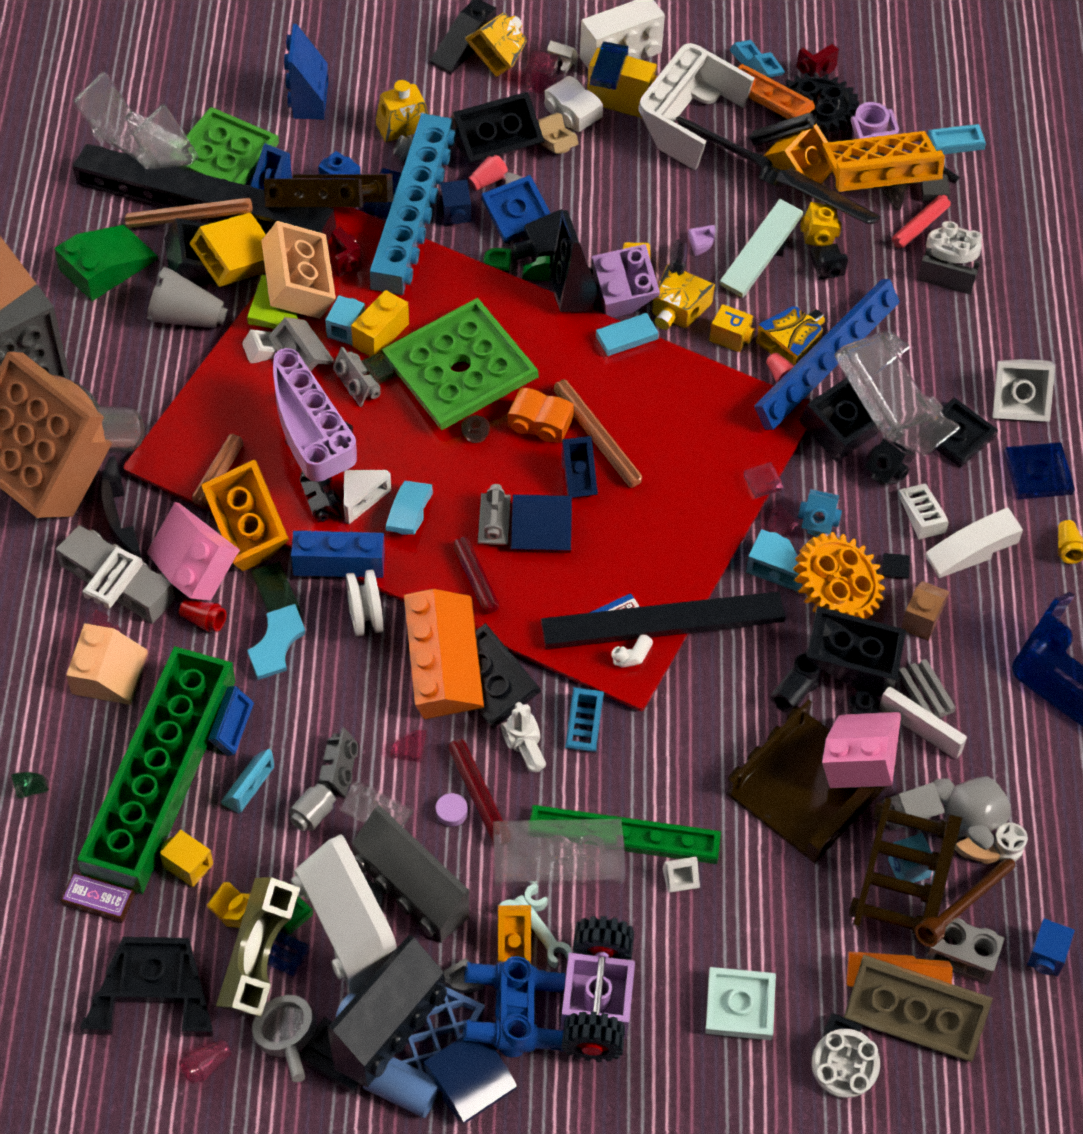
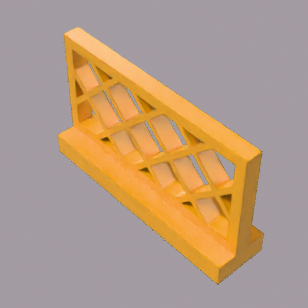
M925 131L822 143V152L836 177L838 192L943 179L945 155L942 150L936 151ZM921 141L922 143L918 145L912 142ZM885 145H893V146H895V147L892 148V147H888V146H885ZM859 148H867V149H870V150L865 151V150H862V149H859ZM902 149H906V150H909V151H912V152H911V153H907V152H904V151H901V150H902ZM834 151H841V152H844V153H843V154H839V153H836V152H834ZM880 152L886 154V156H881L876 153ZM851 155L857 156V157H860V159L857 160V159L851 158L850 156H851Z

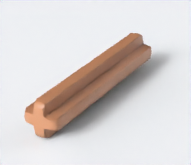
M235 434L228 436L193 493L192 499L194 504L205 507L208 504L201 484L227 473L243 447L242 437Z

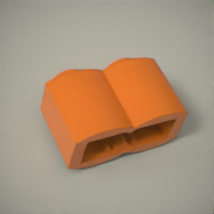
M520 388L508 412V426L519 434H535L545 442L562 443V439H564L574 418V404L560 397L546 396L533 389Z

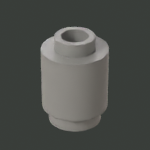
M321 784L309 787L289 809L290 821L301 831L306 829L313 831L333 809L332 804L336 801L335 796L328 788Z

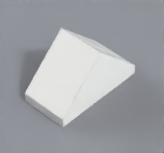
M387 470L344 471V517L346 523H352L391 491V475Z

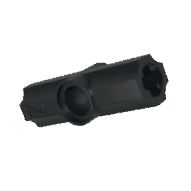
M807 650L795 658L793 668L771 694V701L774 702L777 709L784 713L791 712L809 692L814 691L819 685L821 676L825 673L824 670L806 660Z

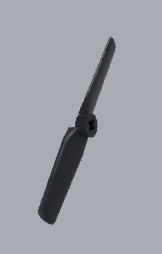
M682 116L676 117L677 122L681 126L754 163L761 169L758 177L769 184L783 187V184L791 186L866 224H874L881 219L880 215L818 183L791 166L789 169L780 170L772 166L773 163L767 157L751 152Z

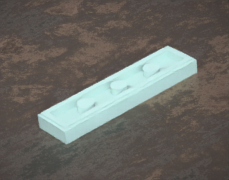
M779 199L721 278L720 286L744 298L800 221L803 211Z

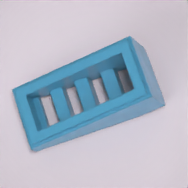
M573 687L565 744L566 749L596 753L603 691ZM577 703L595 704V709L577 707ZM576 713L594 715V720L576 718ZM574 725L593 726L592 731L574 729ZM573 735L591 737V743L572 741Z

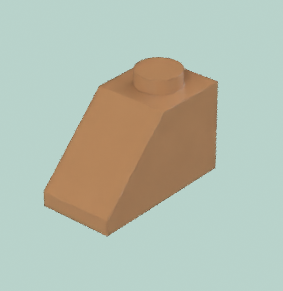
M921 581L916 587L905 611L901 628L906 629L908 633L929 641L950 591Z

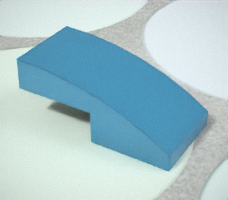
M752 40L735 42L729 49L741 64L769 78L781 76L785 73L771 52L761 54Z

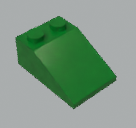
M125 225L79 233L54 248L59 270L91 301L99 298L158 260V256Z

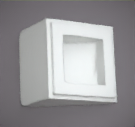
M249 331L242 345L250 363H258L274 358L278 350L268 337L272 332Z

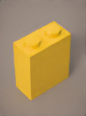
M597 48L588 66L587 90L600 99L604 108L642 118L638 109L641 97L658 77L656 75L657 64Z
M252 213L201 226L189 243L219 287L266 273L261 243L266 234Z

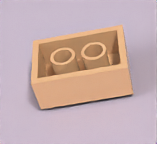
M276 221L261 241L270 306L320 319L336 299L326 234Z

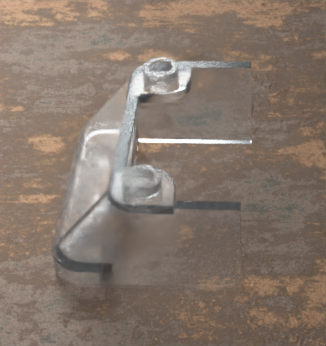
M104 72L73 100L92 127L90 130L91 134L99 142L105 141L134 157L146 169L150 167L162 169L188 166L199 157L166 105L161 104L147 119L131 111Z
M883 331L842 346L835 352V358L874 423L888 439L926 456L960 429L958 423L943 416L941 413L943 407L934 396L929 398L921 393L899 357L910 346L894 332L888 333Z

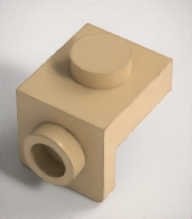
M559 112L538 120L544 138V143H541V145L555 154H562L568 152L571 147L579 145L577 135L565 128L562 114Z

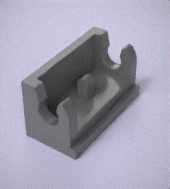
M927 247L921 263L918 280L971 295L980 262L975 260L973 268L943 261L931 257L932 248Z

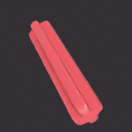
M946 195L937 196L892 237L895 247L898 249L904 248L951 205Z

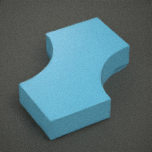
M295 604L266 613L268 628L265 636L256 646L247 650L257 680L287 671L286 653L295 640L305 635V628Z

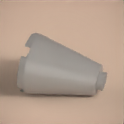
M163 267L159 278H162V282L154 287L147 311V320L206 328H216L218 324L223 325L228 309L223 308L224 302L170 268Z

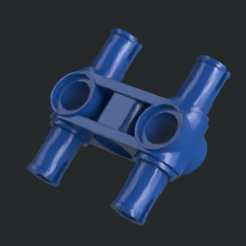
M519 956L510 957L505 962H496L495 965L467 962L464 971V983L484 984L493 986V989H496L495 1023L466 1020L463 1028V1041L492 1044L503 1055L511 1058L518 1057L524 1052L530 1053L535 1049L563 1052V1030L538 1028L534 1024V991H549L562 994L565 989V973L537 970L528 960Z

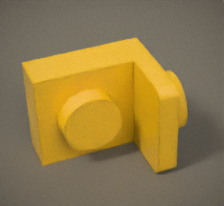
M224 882L211 898L207 907L227 927L240 928L250 894L240 893L230 882Z

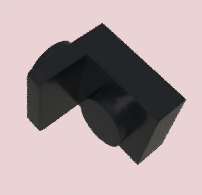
M838 244L811 248L810 256L819 279L836 278L846 274L848 257L847 254H841Z

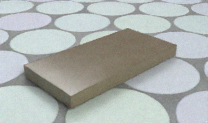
M863 954L844 1018L972 1062L993 998Z

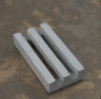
M927 659L921 660L918 665L913 663L907 669L905 667L899 669L898 676L916 704L938 718L954 713L956 707ZM914 675L922 688L923 694L929 700L935 712L932 713L910 676Z

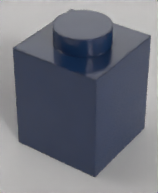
M467 180L440 182V200L444 225L471 222V200Z

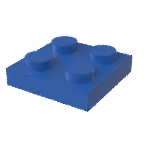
M531 175L484 192L481 195V200L504 243L523 236L524 226L527 223L551 214Z

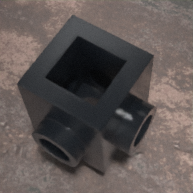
M883 438L881 443L874 446L867 457L869 461L865 468L872 472L870 476L880 484L898 483V481H903L910 471L908 466L916 454L894 438Z

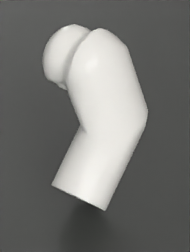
M640 635L633 649L627 650L624 646L621 648L619 646L615 647L611 653L613 663L622 668L641 664L650 650L653 640L649 636Z

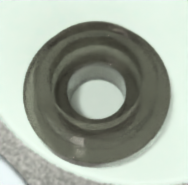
M469 416L462 422L461 432L469 442L479 443L484 441L489 435L490 424L482 416Z

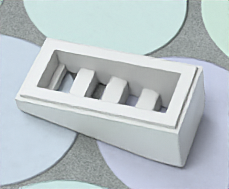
M926 483L898 490V495L918 540L946 533L949 524L948 519ZM922 494L920 497L910 498L912 495ZM923 501H925V503H926V504H922V505H917V506H915V503H919V502H923ZM927 509L929 510L928 512H924V513H920V512H919V511H923V510H927ZM929 517H932V518H933V519L927 520V521L924 520L925 518H929Z

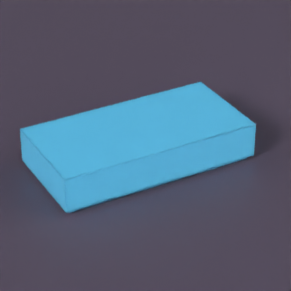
M979 124L928 130L927 134L936 151L942 150L943 154L985 150L986 146Z
M647 313L596 330V338L607 356L657 340L659 332Z

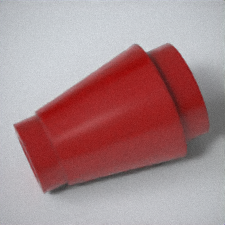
M184 600L179 608L180 617L185 618L207 632L220 631L226 621V610L221 608V605L218 603Z

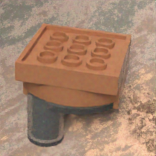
M7 352L0 366V488L36 518L73 517L106 454L130 453L140 446L145 435L143 419L136 410L130 407L99 406L94 396L79 383L61 376L49 374L22 352Z

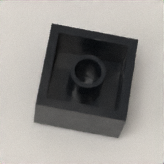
M848 376L809 402L799 421L828 454L838 462L876 436L887 417L854 380Z

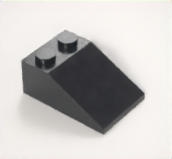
M562 210L549 281L560 312H592L594 302L599 299V286L594 282L593 269L588 266L568 210Z
M176 218L164 238L168 268L197 286L217 284L189 244L199 227L208 224ZM259 275L244 280L257 279Z
M817 606L806 660L858 691L864 690L870 694L882 697L888 687L894 688L897 682L906 629Z

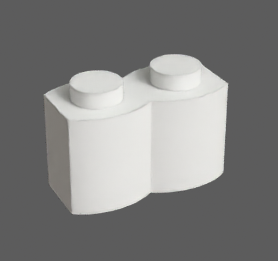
M572 76L565 77L545 90L544 104L546 109L552 114L557 112L562 114L565 126L576 132L582 131L603 117V103L592 92L585 90L582 84Z

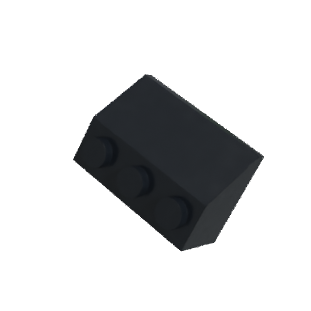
M528 91L455 111L450 117L453 118V130L457 132L456 145L469 164L484 160L488 156L493 157L495 154L502 155L544 143Z

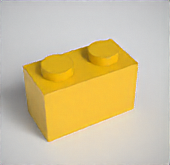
M385 290L351 325L352 346L371 358L376 359L382 353V349L387 347L409 325L408 302Z

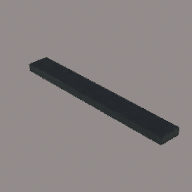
M780 591L541 618L545 650L633 640L638 639L640 635H646L651 638L785 622L786 616Z

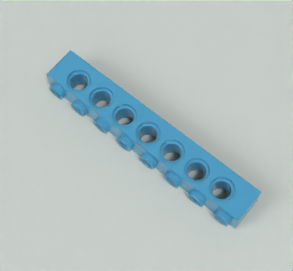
M421 113L370 269L371 290L382 292L387 290L393 294L403 295L406 284L410 285L412 282V265L418 263L420 253L418 246L424 243L426 228L424 226L425 223L430 224L432 217V208L430 207L431 204H436L437 185L443 182L445 172L443 166L448 165L451 150L449 147L455 145L457 132L453 130V118Z

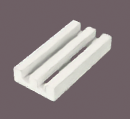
M115 547L83 590L84 597L87 599L93 598L95 603H103L104 607L110 609L143 565L142 558ZM120 557H122L123 560L120 562L117 568L111 572V574L108 576V580L105 582V584L102 586L99 592H97L96 589L99 587V585L102 583V581L105 579V577L108 575V573L111 571V569L114 567V565L117 563Z

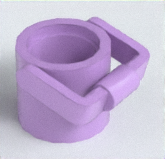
M863 103L857 108L855 116L851 117L853 127L852 140L894 135L899 132L893 110H887L880 103ZM888 123H890L891 131H887Z

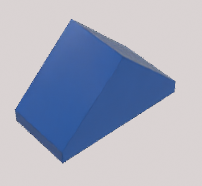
M267 143L263 145L251 183L252 187L264 190V179L292 178L290 153Z

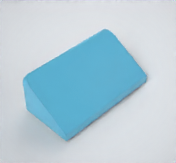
M266 749L253 757L221 800L222 805L238 814L243 811L275 767L273 753L270 749Z

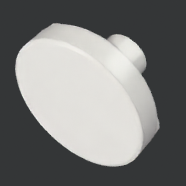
M946 221L942 223V227L928 234L926 248H932L931 255L940 260L952 263H967L979 257L982 247V234L978 231L958 228V224L955 222Z
M838 1029L828 1033L818 1042L812 1054V1071L816 1081L826 1092L840 1098H852L865 1093L873 1086L879 1075L880 1058L877 1045L863 1033L852 1029Z

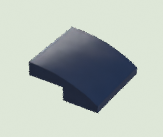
M513 494L511 551L571 553L572 496Z
M463 1036L424 1061L423 1069L443 1092L442 1100L462 1125L517 1088L506 1065L491 1044L463 1041Z

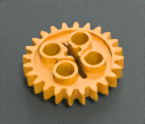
M831 532L828 536L821 533L817 538L813 537L799 550L800 554L795 557L798 564L793 570L799 573L794 581L803 585L798 590V593L807 594L808 597L804 602L805 604L810 602L815 604L813 607L814 613L817 606L868 619L880 608L878 604L884 600L880 593L885 590V587L879 584V582L884 579V576L876 574V570L880 568V565L871 563L874 555L866 556L864 554L866 548L864 545L859 549L856 547V539L853 538L848 543L845 534H842L837 539L834 532Z

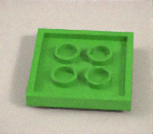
M210 107L167 158L168 165L245 185L255 173L264 143L276 147L279 144V137L276 134Z

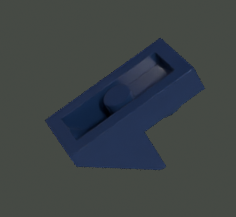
M592 436L562 439V468L565 469L567 496L598 495Z

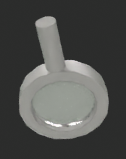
M284 995L276 997L265 1004L262 1017H255L252 1024L253 1036L261 1050L270 1056H286L293 1082L303 1081L305 1074L298 1051L304 1048L312 1039L316 1030V1016L308 1002L299 996Z

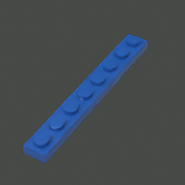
M881 279L754 405L765 430H774L900 303L890 279Z

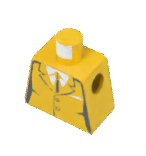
M506 13L498 15L465 38L496 77L514 66L527 42L526 37L520 31L522 21L517 16L508 17Z
M398 80L394 84V89L385 91L380 95L376 126L385 142L398 139L401 135L415 134L421 113L428 114L425 101L417 85L410 84L406 80Z
M668 264L658 285L660 295L653 299L652 312L657 316L655 324L662 330H668L672 323L687 328L712 304L715 284L686 271L678 276L677 272H670V264Z

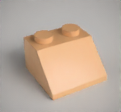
M84 623L66 674L71 694L131 705L148 650L113 628Z

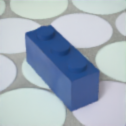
M293 531L291 552L293 575L346 577L347 573H354L356 577H365V571L373 569L376 578H383L385 559L384 533Z

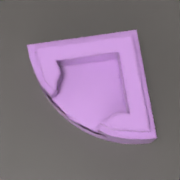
M715 225L688 229V238L695 256L706 252L713 245Z

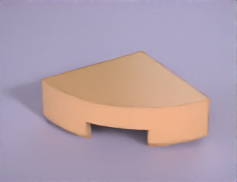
M969 837L956 843L955 850L962 857L980 861L983 864L997 862L1000 858L993 845L989 849L984 850L973 843Z

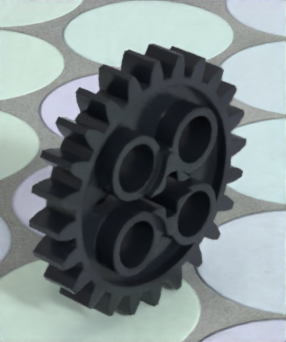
M816 72L814 77L804 73L803 79L796 75L794 76V82L787 79L784 86L814 102L816 106L814 118L826 138L829 137L830 132L838 136L839 129L846 132L848 125L852 126L851 117L855 116L856 110L859 107V101H857L858 94H853L854 88H846V81L838 83V77L831 80L828 79V74L821 78ZM821 92V98L817 102L818 94ZM775 112V117H779V122L788 120Z

